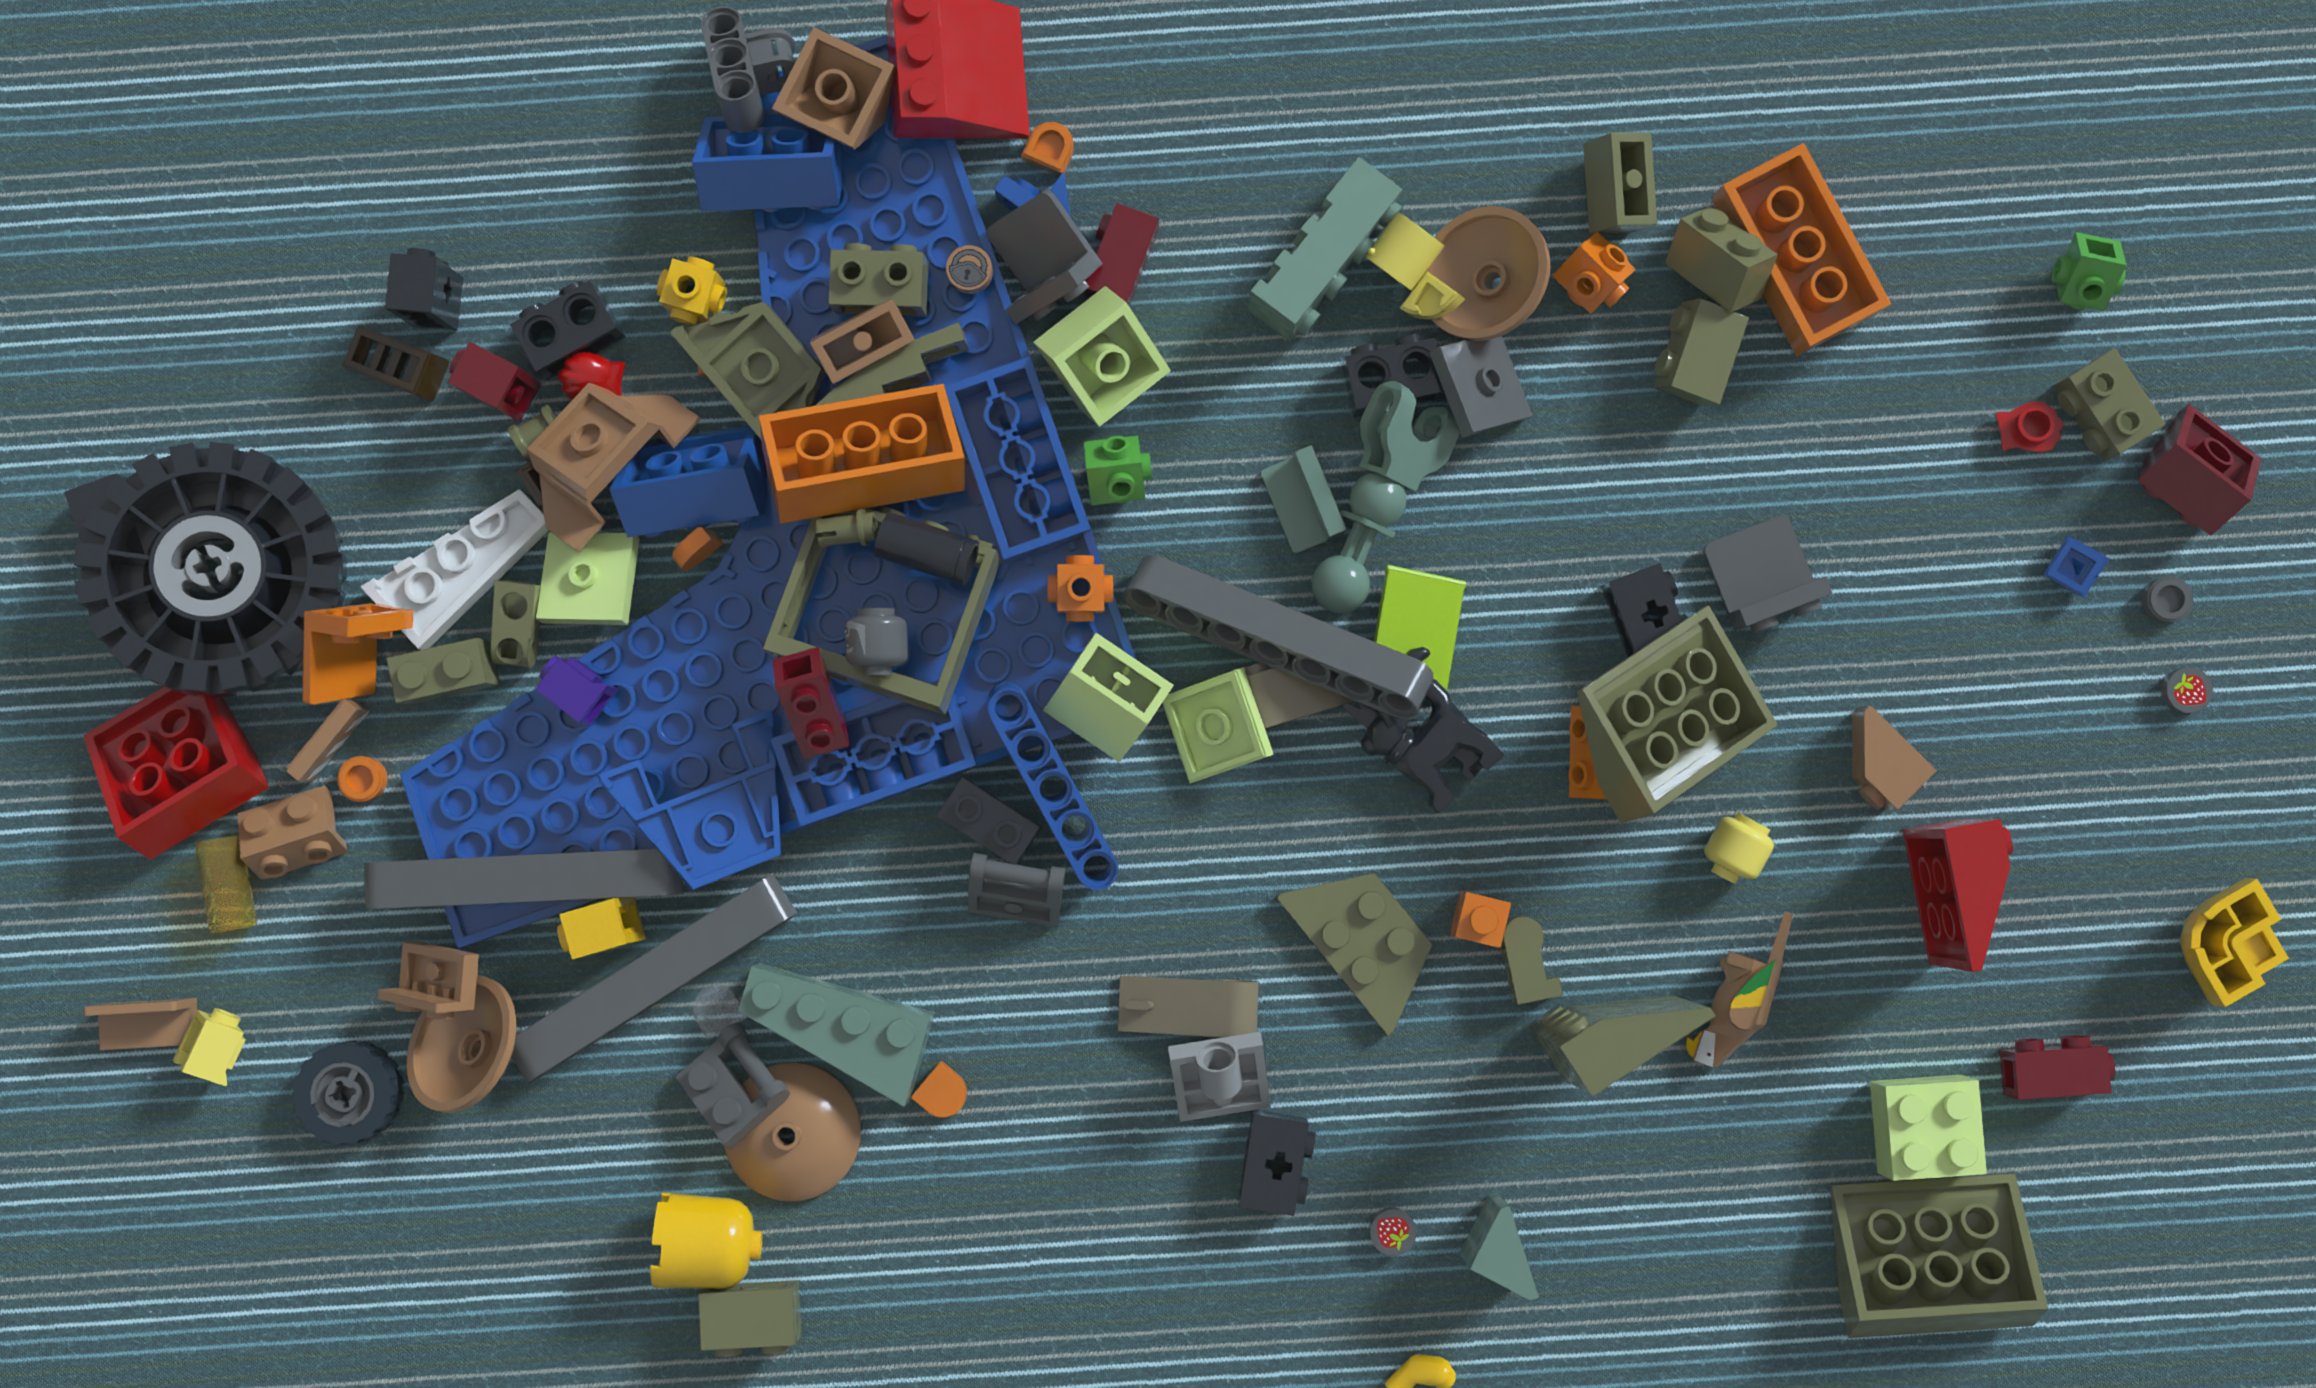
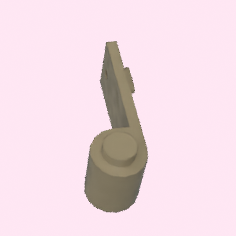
M1263 663L1244 668L1265 729L1342 706L1343 703L1355 702L1352 699L1278 669H1269L1268 665Z
M1120 976L1118 1031L1220 1038L1257 1032L1259 981Z

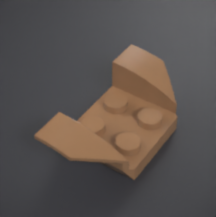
M588 383L527 448L533 467L540 477L546 528L568 546L579 552L606 523L591 505V502L653 435L672 448H675L701 418L670 395L617 396L608 389Z

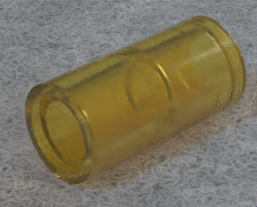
M239 835L194 843L209 934L258 926L248 866L240 859Z

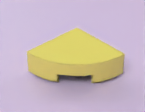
M1426 271L1400 309L1418 319H1436L1455 310L1465 298Z

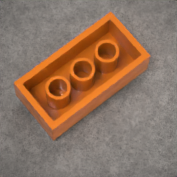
M1804 143L1723 184L1711 198L1717 210L1724 212L1728 219L1749 234L1757 236L1765 246L1778 254L1763 296L1796 357L1876 316L1891 305L1888 296Z
M944 384L759 415L762 450L780 524L965 490V457Z

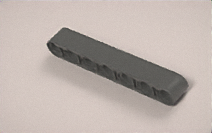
M1157 555L1143 557L1123 594L1126 604L1144 616L1397 718L1411 719L1416 716L1433 680V672L1430 667L1416 658Z
M657 849L364 863L365 909L684 894L683 880Z
M774 874L761 880L517 1034L512 1054L513 1061L528 1084L787 922L798 914Z

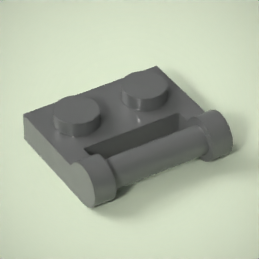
M973 853L969 873L968 912L1058 927L1066 868L1052 866L1051 870L992 861L988 860V855Z
M733 1023L724 1028L718 1035V1040L676 1076V1079L721 1143L731 1149L780 1107L790 1096V1091L782 1080L774 1079L747 1041L748 1034L740 1023ZM732 1054L736 1056L761 1091L759 1098L755 1101L725 1061Z

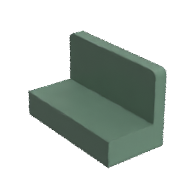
M1312 445L1295 451L1292 458L1261 471V478L1292 553L1298 554L1344 535L1347 529Z

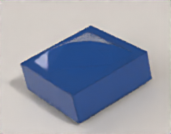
M2066 536L2042 576L2084 598L2109 558L2076 539Z

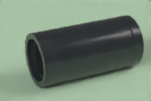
M889 512L884 517L875 541L874 556L965 586L972 575L977 561L979 541Z

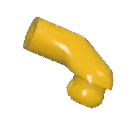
M1416 1354L1411 1356L1396 1370L1384 1384L1387 1388H1413L1416 1384L1436 1386L1437 1388H1450L1455 1382L1456 1373L1451 1368L1450 1362L1440 1356Z

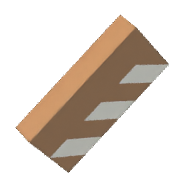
M341 700L289 764L286 772L298 781H314L369 713L370 709L358 700Z

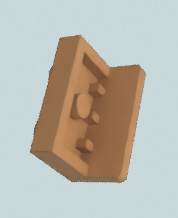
M325 785L237 813L240 859L260 879L280 877L289 871L311 864L323 863L332 857L347 852L346 842L336 832L333 795Z
M420 941L403 942L399 987L378 989V999L395 1003L394 1009L397 1011L420 1012L425 1010V1017L430 1019H453L454 1012L474 1010L479 954Z

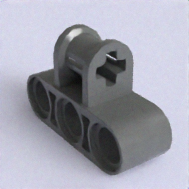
M727 6L710 9L701 19V28L714 89L724 123L733 132L746 133L753 131L764 121L765 113L761 95L781 91L796 62V59L793 58L795 50L794 39L788 31L780 28H769L746 34L741 15L736 9ZM774 41L776 43L778 53H773L771 42ZM778 65L782 66L783 77L779 76Z

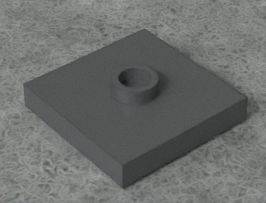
M1502 336L1485 341L1465 340L1440 346L1429 352L1462 438L1522 422L1533 416Z

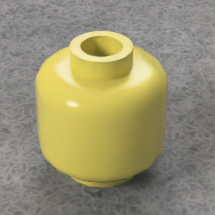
M1738 812L1735 818H1722L1704 849L1706 857L1715 863L1711 871L1734 884L1737 883L1739 877L1747 880L1756 879L1774 849V842L1768 837L1770 829Z

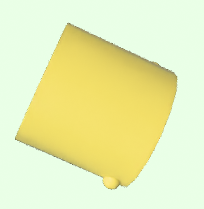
M1397 211L1372 247L1368 249L1365 257L1412 291L1445 246Z

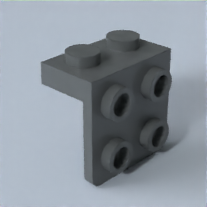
M1049 190L1042 191L994 222L986 231L991 243L1025 289V292L1005 309L1015 325L1031 315L1035 321L1043 318L1058 306L1055 300L1062 296L1066 302L1079 296L1089 287L1086 279L1103 264L1055 194Z
M1786 516L1775 517L1712 541L1705 545L1703 549L1704 557L1734 631L1746 626H1750L1752 633L1762 631L1779 624L1776 615L1792 609L1795 617L1822 608L1819 598L1833 594L1826 576L1817 580L1813 579L1792 524Z

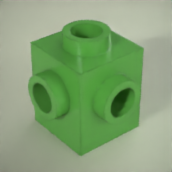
M2075 232L2065 256L2060 255L2057 258L2052 270V282L2056 283L2060 302L2079 310L2091 308L2105 311L2112 295L2120 293L2125 281V268L2127 264L2121 242Z
M1113 436L1103 440L1084 442L1091 505L1123 504L1145 499L1144 481L1152 480L1150 453L1140 454L1138 436Z

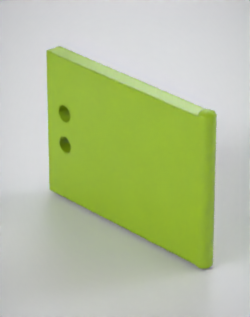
M1386 565L1385 577L1373 642L1406 654L1410 649L1419 647L1429 649L1430 656L1422 662L1430 667L1433 672V679H1436L1446 691L1466 582L1393 565Z

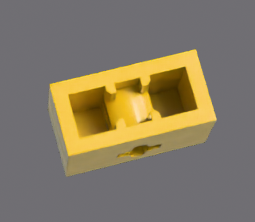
M634 897L613 898L559 914L562 923L557 926L559 942L565 952L570 951L572 960L646 940Z

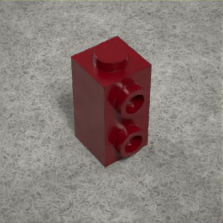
M1116 203L1112 215L1104 213L1096 233V239L1101 241L1096 255L1103 264L1086 279L1089 287L1085 290V297L1090 298L1106 286L1122 298L1130 307L1159 232V218Z
M819 647L773 659L775 689L803 758L828 754L837 749L848 747L846 718Z
M2087 1035L2060 1037L2061 1045L2044 1046V1039L2014 1040L2015 1048L1999 1049L2003 1095L2023 1100L2112 1093L2111 1081L2114 1080L2116 1073L2114 1059L2108 1053L2107 1046L2091 1043L2090 1036Z

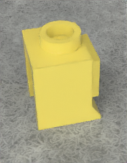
M214 1008L212 1014L196 1010L174 1056L173 1062L182 1065L180 1070L183 1073L227 1086L226 1070L227 1068L232 1070L246 1041L243 1037L244 1032L238 1027L241 1018L218 1008Z

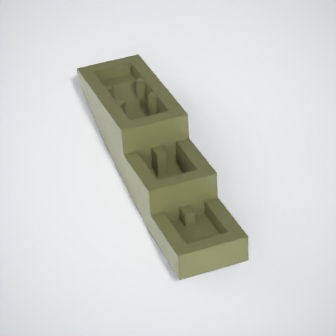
M955 323L917 338L913 342L864 367L834 388L815 406L903 391L931 382L927 364L970 350L960 323Z

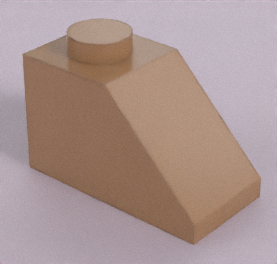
M893 298L811 338L810 344L832 384L913 342L915 339Z
M1871 705L1858 707L1852 713V778L1861 786L1858 790L1860 796L1873 808L1879 810L1882 807L1884 810H1898L1937 770Z

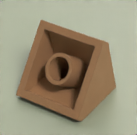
M813 27L772 110L855 150L885 123L896 67L894 64Z

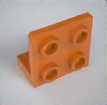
M367 603L304 611L303 702L313 705L374 694L376 691L377 639L393 638V631L413 628V610Z

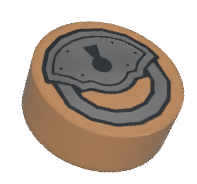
M966 245L957 248L951 253L946 263V272L950 283L956 290L965 294H975L983 291L990 284L993 276V267L989 256L984 250L977 246Z

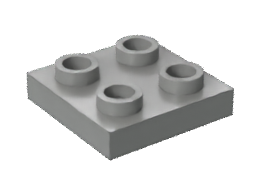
M1260 1032L1168 1046L1180 1122L1271 1107Z

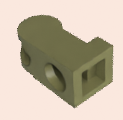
M512 580L494 581L491 658L494 664L527 668L534 666L539 648L538 630H540L541 622L536 619L541 584Z
M1512 916L1508 918L1501 945L1511 999L1517 1005L1563 996L1560 978L1555 975L1546 976L1540 951L1544 942V932L1541 925L1536 920L1526 916Z

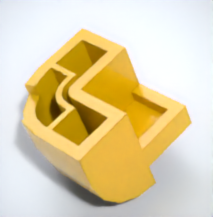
M2245 878L2199 904L2184 921L2179 942L2185 962L2207 1000L2214 1006L2227 1007L2265 985L2261 975L2289 959L2270 927L2282 919L2258 879Z

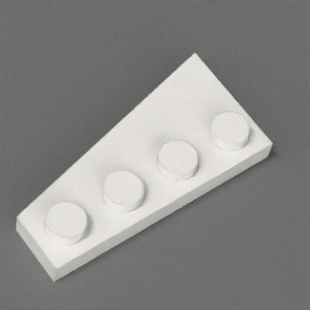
M522 490L515 491L469 520L470 524L452 535L447 533L435 540L433 547L415 558L408 557L393 566L394 571L379 580L373 578L360 586L376 604L413 610V628L401 631L418 649L430 648L494 585V581H498L549 531L545 526L544 512Z

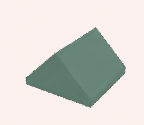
M1497 1192L1490 1194L1459 1254L1472 1271L1528 1300L1539 1298L1510 1206Z

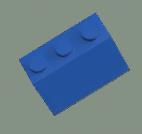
M780 114L764 115L762 124L757 129L746 133L733 132L728 129L724 123L723 116L704 117L692 161L701 211H717L721 214H730L738 210L749 209L776 212L784 208L807 207L811 210H822L829 206L839 205L843 183L841 143Z
M750 426L686 436L675 448H672L663 441L646 443L616 475L610 488L627 538L640 535L649 538L657 537L670 530L681 528L695 530L698 527L705 528L711 523L729 520L734 523H741L760 515L767 494L764 456L760 437Z

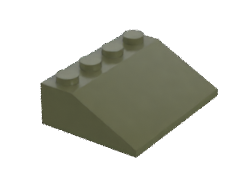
M1709 605L1701 608L1577 691L1597 782L1621 823L1656 813L1778 726Z
M1673 995L1569 1006L1566 1009L1558 1005L1537 1019L1540 1026L1532 1030V1033L1560 1076L1593 1097L1714 1018L1715 1014L1710 1007Z
M2015 1174L1831 1186L1830 1195L1838 1289L1848 1338L2034 1326L2048 1310Z

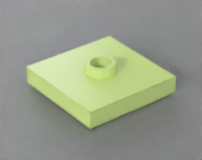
M549 532L536 619L544 624L628 625L640 538L638 536L627 538L626 533H596L577 552L553 533Z
M1244 667L1168 694L1162 702L1190 784L1274 755Z

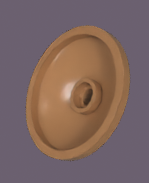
M1500 206L1476 208L1451 220L1434 237L1445 247L1427 271L1465 298L1449 314L1432 319L1442 330L1459 339L1471 341L1490 340L1503 336L1517 328L1537 308L1549 281L1550 255L1542 233L1523 214ZM1496 278H1501L1499 285L1495 289H1491V283Z
M478 975L474 1010L454 1012L453 1019L446 1020L426 1018L425 1010L420 1014L408 1046L407 1075L413 1094L425 1107L442 1113L464 1111L482 1100L502 1078L514 1051L517 1025L512 999L501 984L495 980Z
M801 1062L772 1065L767 1067L775 1080H782L790 1091V1096L732 1149L724 1146L726 1155L738 1177L757 1193L780 1201L811 1199L834 1187L853 1165L861 1142L859 1111L855 1100L846 1086L828 1071L818 1066ZM750 1077L742 1085L755 1101L759 1098L761 1091ZM788 1127L794 1131L795 1140L793 1143L787 1144L781 1140L780 1130L782 1128Z

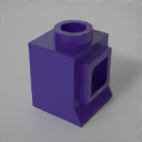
M557 656L550 659L543 667L539 675L542 681L535 688V690L578 723L583 721L588 726L593 724L619 690L613 686L603 684L604 679L580 660L570 657L567 661Z

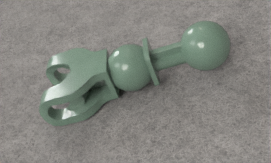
M1397 381L1380 384L1374 391L1362 415L1360 433L1364 444V455L1359 467L1369 471V473L1360 477L1351 488L1349 502L1352 513L1345 510L1340 512L1341 516L1353 521L1354 524L1341 554L1331 556L1322 561L1312 576L1311 586L1315 599L1323 608L1334 613H1348L1364 603L1370 590V578L1363 564L1377 533L1394 538L1396 533L1387 529V527L1395 524L1405 513L1407 501L1405 488L1417 491L1420 482L1427 474L1437 471L1446 464L1460 434L1452 411L1445 407H1430L1423 410L1412 426L1416 399L1409 388Z

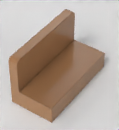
M197 998L103 1003L85 1006L84 1016L98 1015L100 1050L180 1046L197 1010Z

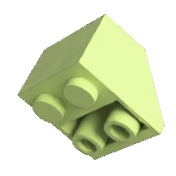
M1095 633L1043 709V712L1120 762L1148 725L1174 685Z

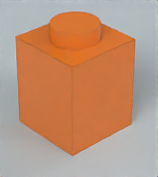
M1460 890L1449 935L1501 948L1511 903Z

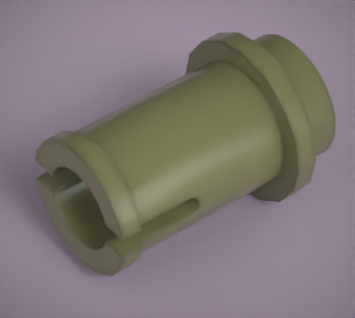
M858 509L855 515L817 518L816 534L823 533V537L817 538L821 548L860 542L862 546H869L870 541L876 540L878 534V523L875 513H866L865 509Z

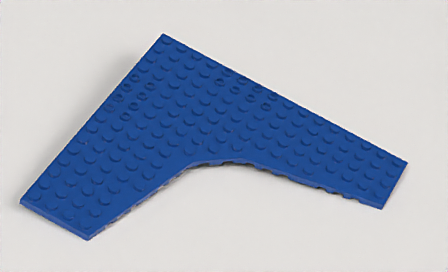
M886 35L855 45V47L888 62ZM783 71L778 72L779 76L783 77ZM781 91L761 95L765 115L778 114L772 110V107ZM891 95L885 123L855 150L842 144L843 183L838 206H829L822 210H811L807 207L784 208L776 212L755 209L762 302H765L772 308L822 366L810 344L811 338L855 316L835 314L828 304L831 249L844 250V245L848 243L866 244L871 246V250L889 251V247L895 244L912 245L917 247V252L924 253L929 263L926 317L902 316L914 339L958 322L965 333L970 350L927 364L932 381L910 388L915 389L944 384L965 457V490L882 505L883 507L897 510L903 513L906 518L921 523L924 520L938 523L948 528L949 532L965 537L968 534L978 536L980 540L993 544L992 548L997 550L1001 561L946 715L944 716L831 678L846 718L849 746L828 754L803 758L775 689L773 659L763 650L812 518L780 524L767 471L765 475L767 494L760 515L739 523V529L728 552L724 553L718 568L704 576V579L687 590L684 589L670 598L669 602L654 612L644 615L630 624L631 627L614 638L607 639L578 658V660L604 679L603 684L619 689L591 726H588L583 721L578 723L534 689L512 701L511 705L491 718H486L471 728V731L456 741L449 742L400 774L428 860L656 849L602 786L598 775L639 759L656 803L661 804L747 771L730 725L768 710L772 711L774 718L771 742L776 755L775 779L781 837L1011 756L993 725L986 706L987 696L990 690L997 684L1009 682L1022 688L1051 741L1075 734V732L1043 712V709L1095 633L1136 659L1114 594L1113 603H1104V612L1094 613L1093 622H1067L1066 613H1056V603L1047 602V575H1056L1057 564H1066V556H1094V564L1103 563L1019 323L1015 325L1005 311L1011 304V300L990 240L987 237L986 229L954 138H894ZM966 245L977 246L984 250L989 256L993 267V276L990 284L983 291L975 294H965L956 290L950 283L946 272V263L951 253L957 248ZM860 370L832 384L826 373L813 406L834 388ZM881 506L871 507L868 509L879 511V508ZM876 540L870 541L869 546H862L860 542L828 546L794 640L846 656L845 625L850 618L857 616V609L894 608L895 616L903 618L907 623L908 658L904 664L893 666L892 672L937 686L979 568L974 567L968 583L963 586L876 558L874 556ZM1077 579L1072 583V591L1077 596H1086L1090 591V585L1084 579ZM1004 695L996 702L995 711L1004 717L1013 716L1018 712L1021 701L1014 695ZM1034 735L1025 736L1020 740L1017 751L1021 753L1041 746L1043 741ZM603 898L444 906L457 948H463Z

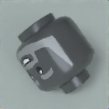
M894 608L857 609V616L850 618L846 622V660L855 667H863V676H892V667L902 665L907 661V623L903 618L895 616Z

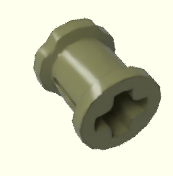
M549 405L542 407L541 414L519 427L515 424L508 427L511 439L528 462L531 459L527 448L557 417Z

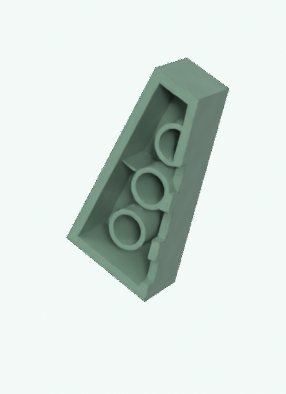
M1358 157L1321 205L1323 211L1319 216L1313 214L1302 226L1293 242L1296 245L1290 252L1284 249L1273 262V267L1266 277L1268 283L1260 279L1251 289L1248 311L1289 342L1294 339L1298 332L1305 337L1321 315L1316 311V308L1325 297L1332 301L1338 295L1348 280L1343 275L1352 261L1358 265L1363 262L1368 249L1375 243L1370 239L1380 225L1386 228L1396 212H1400L1403 208L1397 203L1403 189L1362 158Z
M762 963L751 966L738 1010L904 1107L911 1100L935 1012Z

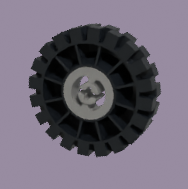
M210 442L209 448L199 449L194 443L169 447L170 456L159 459L152 453L133 463L132 466L136 471L126 480L117 475L101 491L108 499L101 509L91 506L82 524V527L89 531L86 543H76L74 566L81 569L82 580L75 581L79 604L87 608L90 617L86 621L97 639L104 642L111 649L109 653L122 664L139 673L142 677L173 691L193 696L199 693L207 694L213 698L237 696V691L246 689L254 693L275 685L274 678L283 673L291 676L303 666L304 611L342 607L346 595L341 590L342 579H347L346 556L342 553L340 542L343 541L335 521L328 514L325 505L318 496L314 494L304 480L288 467L284 468L277 464L272 457L251 448L249 453L240 451L234 444ZM134 526L136 527L145 555L130 553L127 550L126 541ZM224 539L234 543V548L230 552H224L213 545L204 546L209 557L220 565L215 568V573L219 582L227 589L235 584L238 571L244 569L241 581L237 587L226 596L215 600H199L191 597L190 590L194 586H200L210 593H219L215 582L204 574V572L209 570L205 556L196 549L189 553L185 567L180 569L185 554L194 545L204 540Z

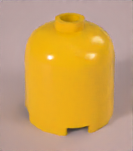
M662 1192V1200L658 1202L652 1235V1245L661 1246L659 1266L651 1265L650 1270L653 1288L724 1289L731 1288L740 1283L749 1271L751 1259L760 1260L763 1232L754 1231L753 1217L748 1207L742 1202L730 1198Z

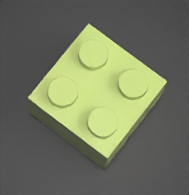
M1106 286L1033 342L1078 408L1099 427L1171 371L1128 304Z
M1964 1075L1870 1081L1878 1174L1893 1181L1987 1174L1979 1080Z

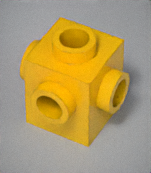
M688 256L687 262L672 258L669 270L664 269L657 284V295L661 296L659 302L670 313L669 318L693 326L697 324V321L702 323L709 321V317L716 316L717 313L722 311L727 296V288L725 287V281L717 271L713 270L714 264L692 256ZM688 283H695L693 291L686 293Z

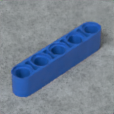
M1003 682L997 684L990 690L986 700V706L993 725L1078 879L1085 887L1091 890L1108 888L1114 883L1118 875V865L1107 841L1025 692L1014 683ZM1004 695H1014L1021 701L1018 712L1013 716L1004 717L995 711L996 702ZM1034 735L1043 741L1040 752L1031 757L1020 754L1017 751L1020 740L1025 736ZM1058 776L1064 780V787L1058 795L1046 796L1040 792V784L1046 777ZM1080 816L1086 820V826L1080 834L1071 836L1063 833L1062 824L1068 817ZM1095 855L1105 857L1108 860L1107 866L1101 873L1091 875L1083 870L1086 860Z

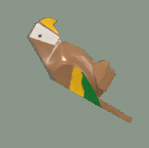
M1784 912L1768 963L1731 951L1728 952L1726 958L1720 959V967L1724 971L1726 978L1718 988L1713 999L1711 1009L1715 1017L1710 1019L1709 1027L1699 1032L1695 1039L1692 1037L1686 1038V1050L1690 1057H1693L1694 1061L1711 1067H1719L1754 1033L1766 1026L1784 962L1782 959L1793 913Z

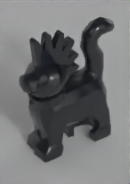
M1425 647L1410 649L1406 653V655L1420 661H1424L1431 654L1430 650ZM1436 679L1432 680L1425 695V698L1431 704V713L1414 733L1412 728H1406L1410 719L1397 718L1359 702L1357 704L1360 709L1348 703H1343L1342 707L1366 728V733L1360 741L1364 752L1370 756H1385L1386 765L1395 764L1397 769L1409 780L1423 787L1430 794L1428 805L1435 813H1440L1454 801L1453 794L1439 770L1453 757L1460 760L1462 763L1460 772L1471 781L1482 768L1489 770L1504 756L1482 730L1469 722L1465 715L1454 705L1449 693Z

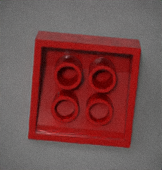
M887 0L885 22L888 62L896 67L891 90L894 138H1029L1019 7L992 0Z
M164 686L83 735L117 838L149 860L269 788L255 751L223 697L213 698L207 694L199 693L193 696L173 691Z
M2001 819L1951 820L1902 829L1928 963L1930 965L1970 972L1982 970L2010 870L2008 855L2012 854L2013 844L2008 829L2002 826Z

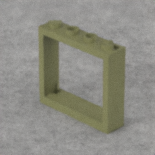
M881 506L879 511L865 508L866 513H875L878 531L887 513L890 512L906 517L903 513L888 507ZM857 510L811 519L763 650L771 659L815 648V646L794 640V636L828 548H821L817 538L823 537V533L816 534L817 518L855 515ZM927 520L923 521L924 524L949 531L948 528L938 523ZM968 534L966 536L979 541V552L975 567L979 568L937 686L892 672V676H863V667H855L849 664L846 656L819 648L830 678L945 716L1001 562L997 550L992 548L993 544L982 541L975 535Z

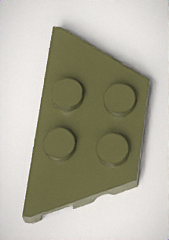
M765 302L743 307L734 314H719L709 317L707 322L690 327L682 325L670 331L671 335L760 439L759 415L813 406L826 374L823 367Z
M1375 873L1280 893L1276 897L1389 1036L1394 1032L1432 947V943Z

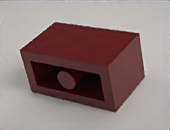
M470 341L465 350L462 349L455 355L449 368V373L451 374L448 380L449 384L520 423L542 384L520 367Z

